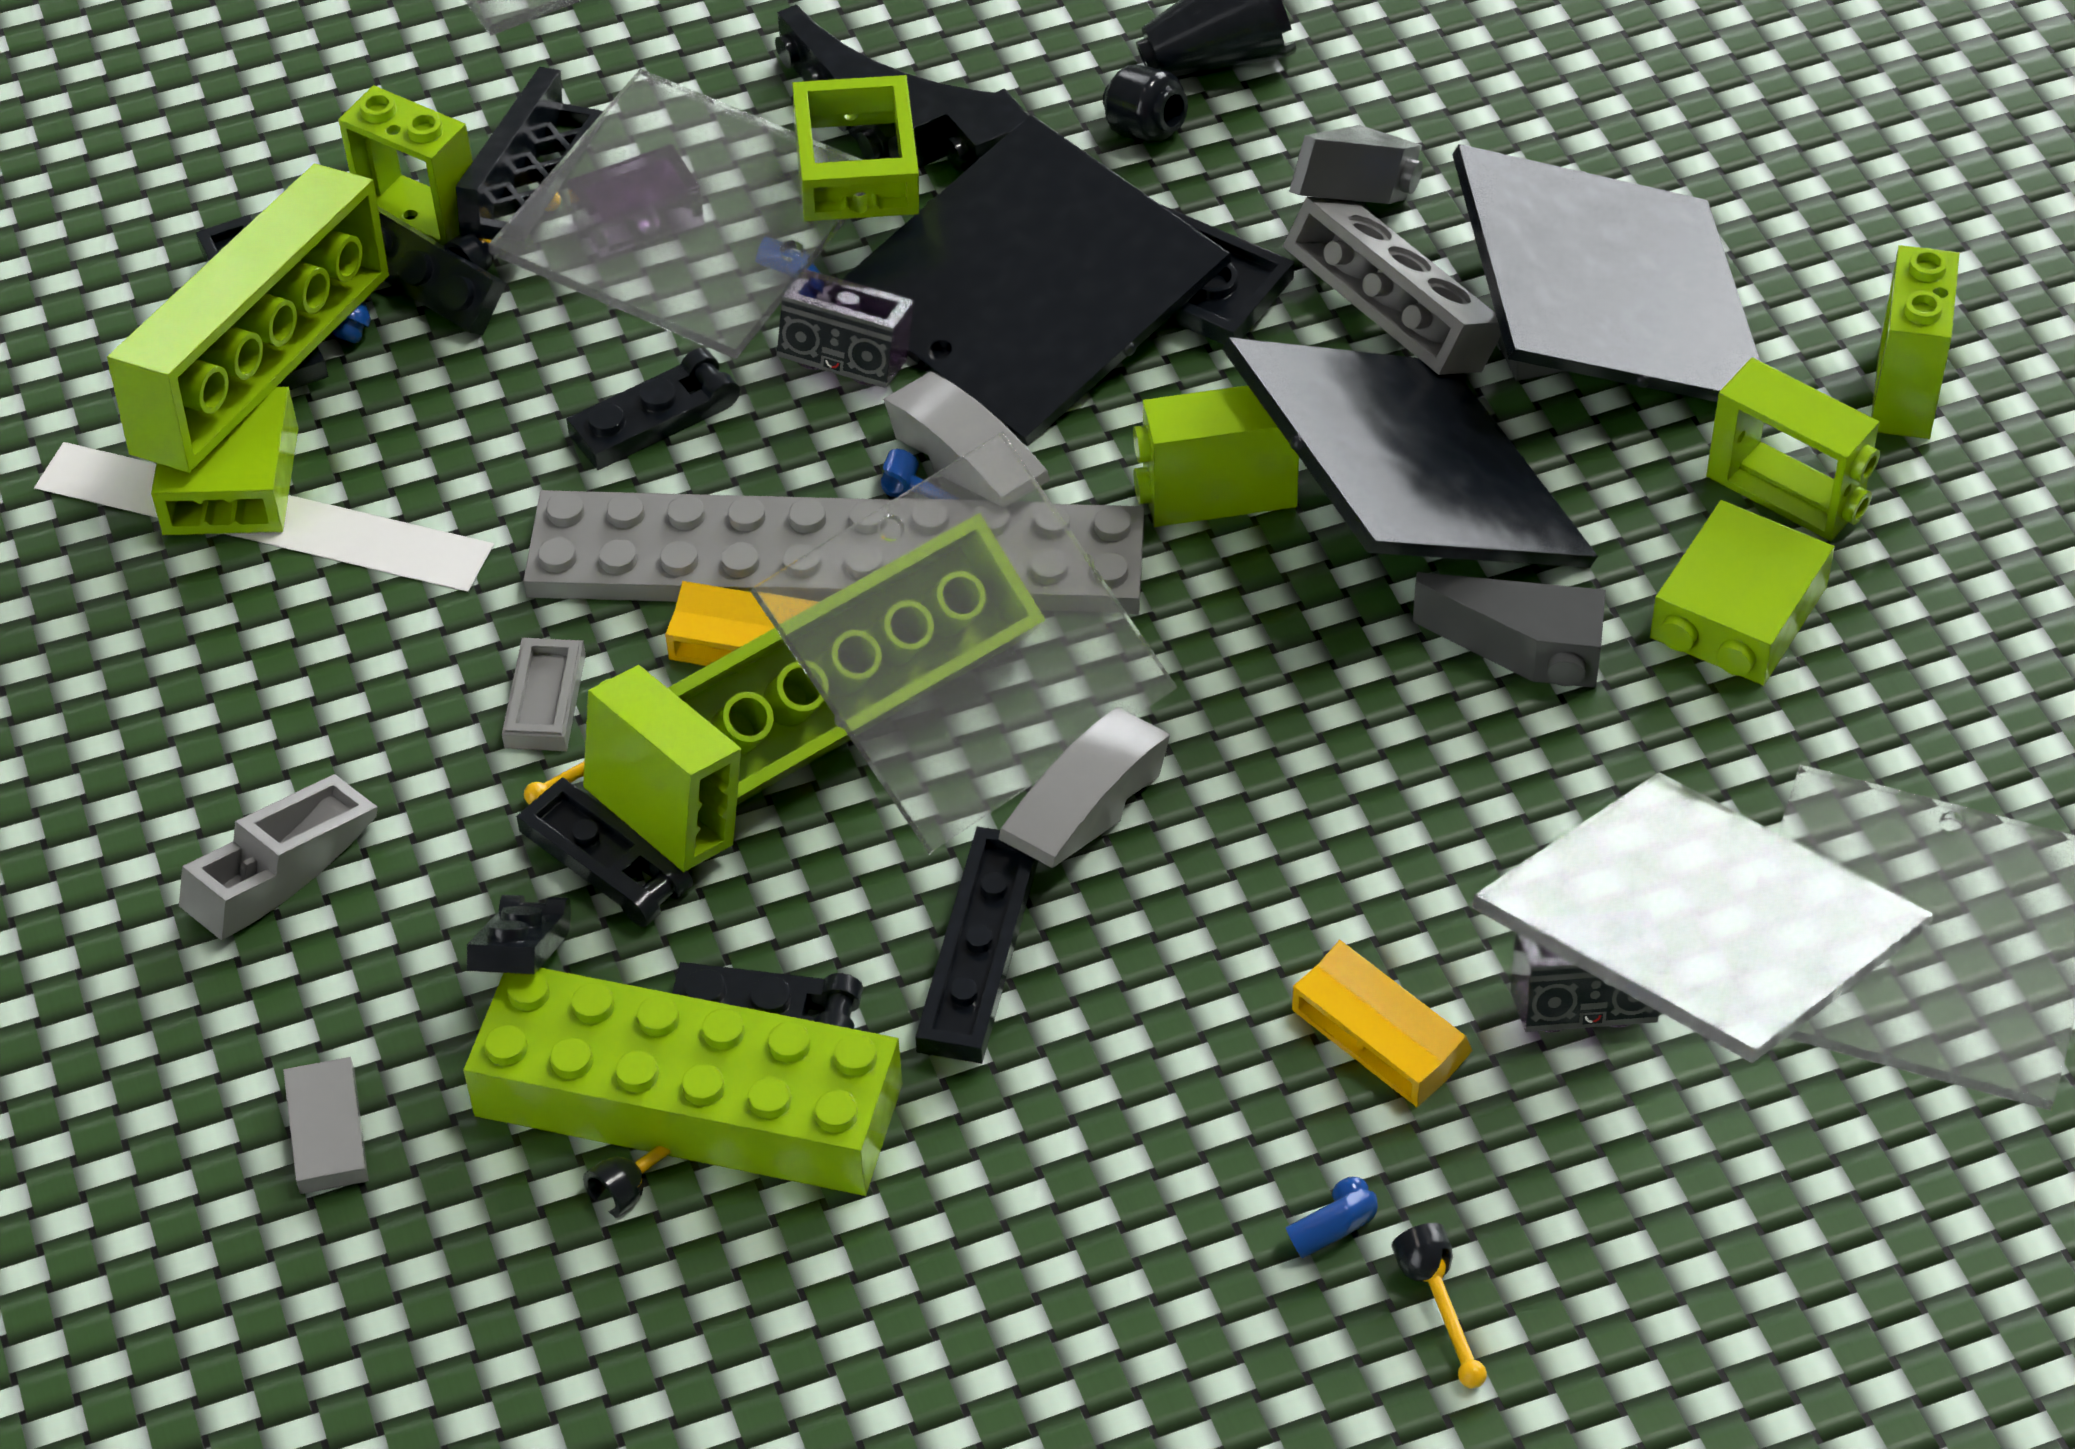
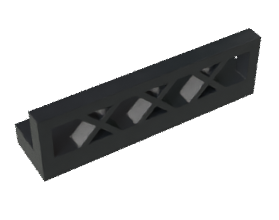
M539 66L457 183L456 196L460 234H475L477 238L525 246L605 126L604 111L562 103L560 70ZM559 123L581 127L559 133L556 129ZM555 152L561 155L560 158L539 163L536 159L537 157ZM538 182L541 188L523 193H518L515 189ZM513 213H518L521 217L517 224L494 220L495 218Z

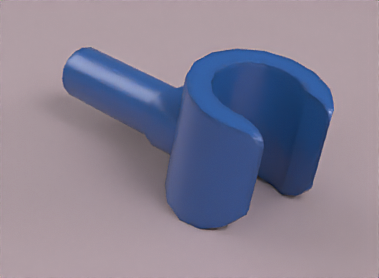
M892 449L888 453L883 465L884 473L881 478L882 489L887 495L899 498L904 497L910 492L927 501H958L929 485L922 478L915 476L919 468V462L910 452L902 449Z

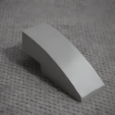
M931 371L883 399L896 439L929 455L935 476L1000 509H1004L1050 481L1047 469L996 416L962 389Z
M1116 707L1076 739L1046 770L1001 827L998 839L1051 868L1055 867L1121 821L1126 799L1159 777L1170 734Z
M333 774L235 821L233 842L182 866L179 907L221 941L281 905L318 876L376 818L378 807L337 775Z

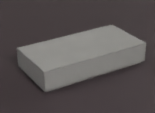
M522 638L502 730L504 748L567 751L586 657L583 640Z
M351 1057L283 1069L295 1175L300 1194L369 1181L355 1070Z

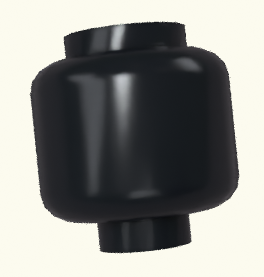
M1127 65L1115 74L1106 86L1103 94L1106 120L1113 131L1124 137L1149 143L1162 142L1172 136L1182 126L1187 116V96L1179 79L1169 71L1142 65Z

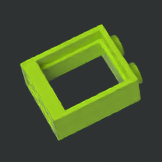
M907 75L792 82L794 129L804 222L919 214V171ZM895 123L899 158L815 163L811 128ZM859 192L865 193V194L862 195V196H856V195H854V194L859 193Z
M373 85L338 119L349 172L373 179L377 205L440 244L445 245L460 235L456 185L473 162L467 126L463 122ZM397 150L426 162L430 186L401 174ZM409 216H415L414 219H406Z
M1898 245L1879 343L1871 413L1872 418L1880 421L1878 433L1930 439L1952 338L1960 252Z
M1751 357L1718 394L1706 476L1819 536L1832 541L1848 522L1853 525L1857 524L1870 504L1872 493L1866 489L1868 479L1873 473L1880 457V450L1875 448L1880 421ZM1764 423L1838 460L1835 478L1833 479L1761 442Z

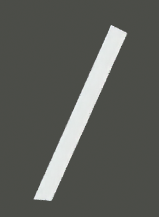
M63 442L34 489L158 518L151 495L156 469L155 463ZM291 495L288 496L283 532L224 533L469 592L494 546V543Z

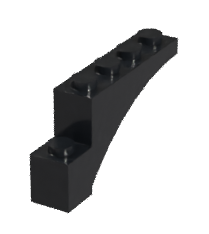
M797 4L777 12L780 35L775 39L777 53L782 63L787 68L793 67L803 78V81L907 75L918 169L947 156L955 170H963L965 172L1029 116L1005 88L997 92L978 91L941 84L910 75L872 60L843 44L817 25ZM895 123L838 127L841 131L848 130L855 138L866 160L899 158Z

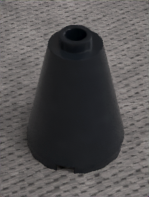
M1179 0L1142 27L1144 39L1136 42L1144 66L1169 71L1175 76L1284 58L1296 52L1295 42L1285 44L1282 33L1290 31L1292 28L1282 0Z

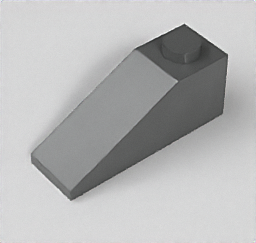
M1361 125L1304 135L1289 192L1301 196L1385 204L1406 200L1408 193L1412 194L1416 190L1422 175L1423 162L1418 160L1422 145Z
M1417 572L1413 623L1533 682L1596 688L1606 590Z

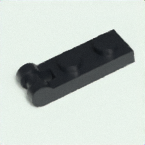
M697 348L689 352L683 358L680 365L566 418L568 433L594 467L600 470L728 409L737 401L740 395V387L728 373L719 372V363L709 350ZM702 387L700 390L689 394V392Z
M563 777L516 816L519 832L620 905L628 918L640 927H646L661 914L660 905L669 897L678 899L693 886V880L688 870L682 872L627 823ZM642 871L652 877L644 886L633 880Z
M502 895L499 912L467 944V971L535 974L569 933L571 921L570 899L565 897H548L546 903L525 902L524 895Z
M680 962L672 993L854 1029L855 1025L853 1020L850 1019L851 1012L859 1008L863 985L857 978L844 973H834L822 979ZM808 1009L824 1011L816 1017L807 1016Z

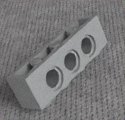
M1306 197L1282 246L1438 375L1483 371L1501 336L1496 313L1358 202L1333 198Z

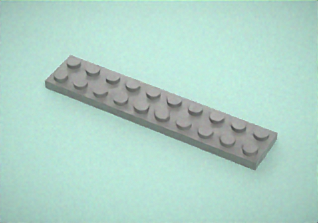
M540 490L523 582L526 598L677 602L682 581L820 603L979 514L1038 612L1139 615L1144 540V506L1012 503L1004 509H1000L989 502Z

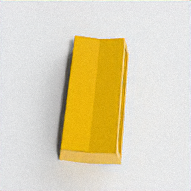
M682 581L675 611L665 634L669 660L707 666L818 603Z
M1341 940L1332 947L1317 966L1293 985L1292 1010L1415 1107L1421 1105L1440 1088L1473 1051L1466 1035Z

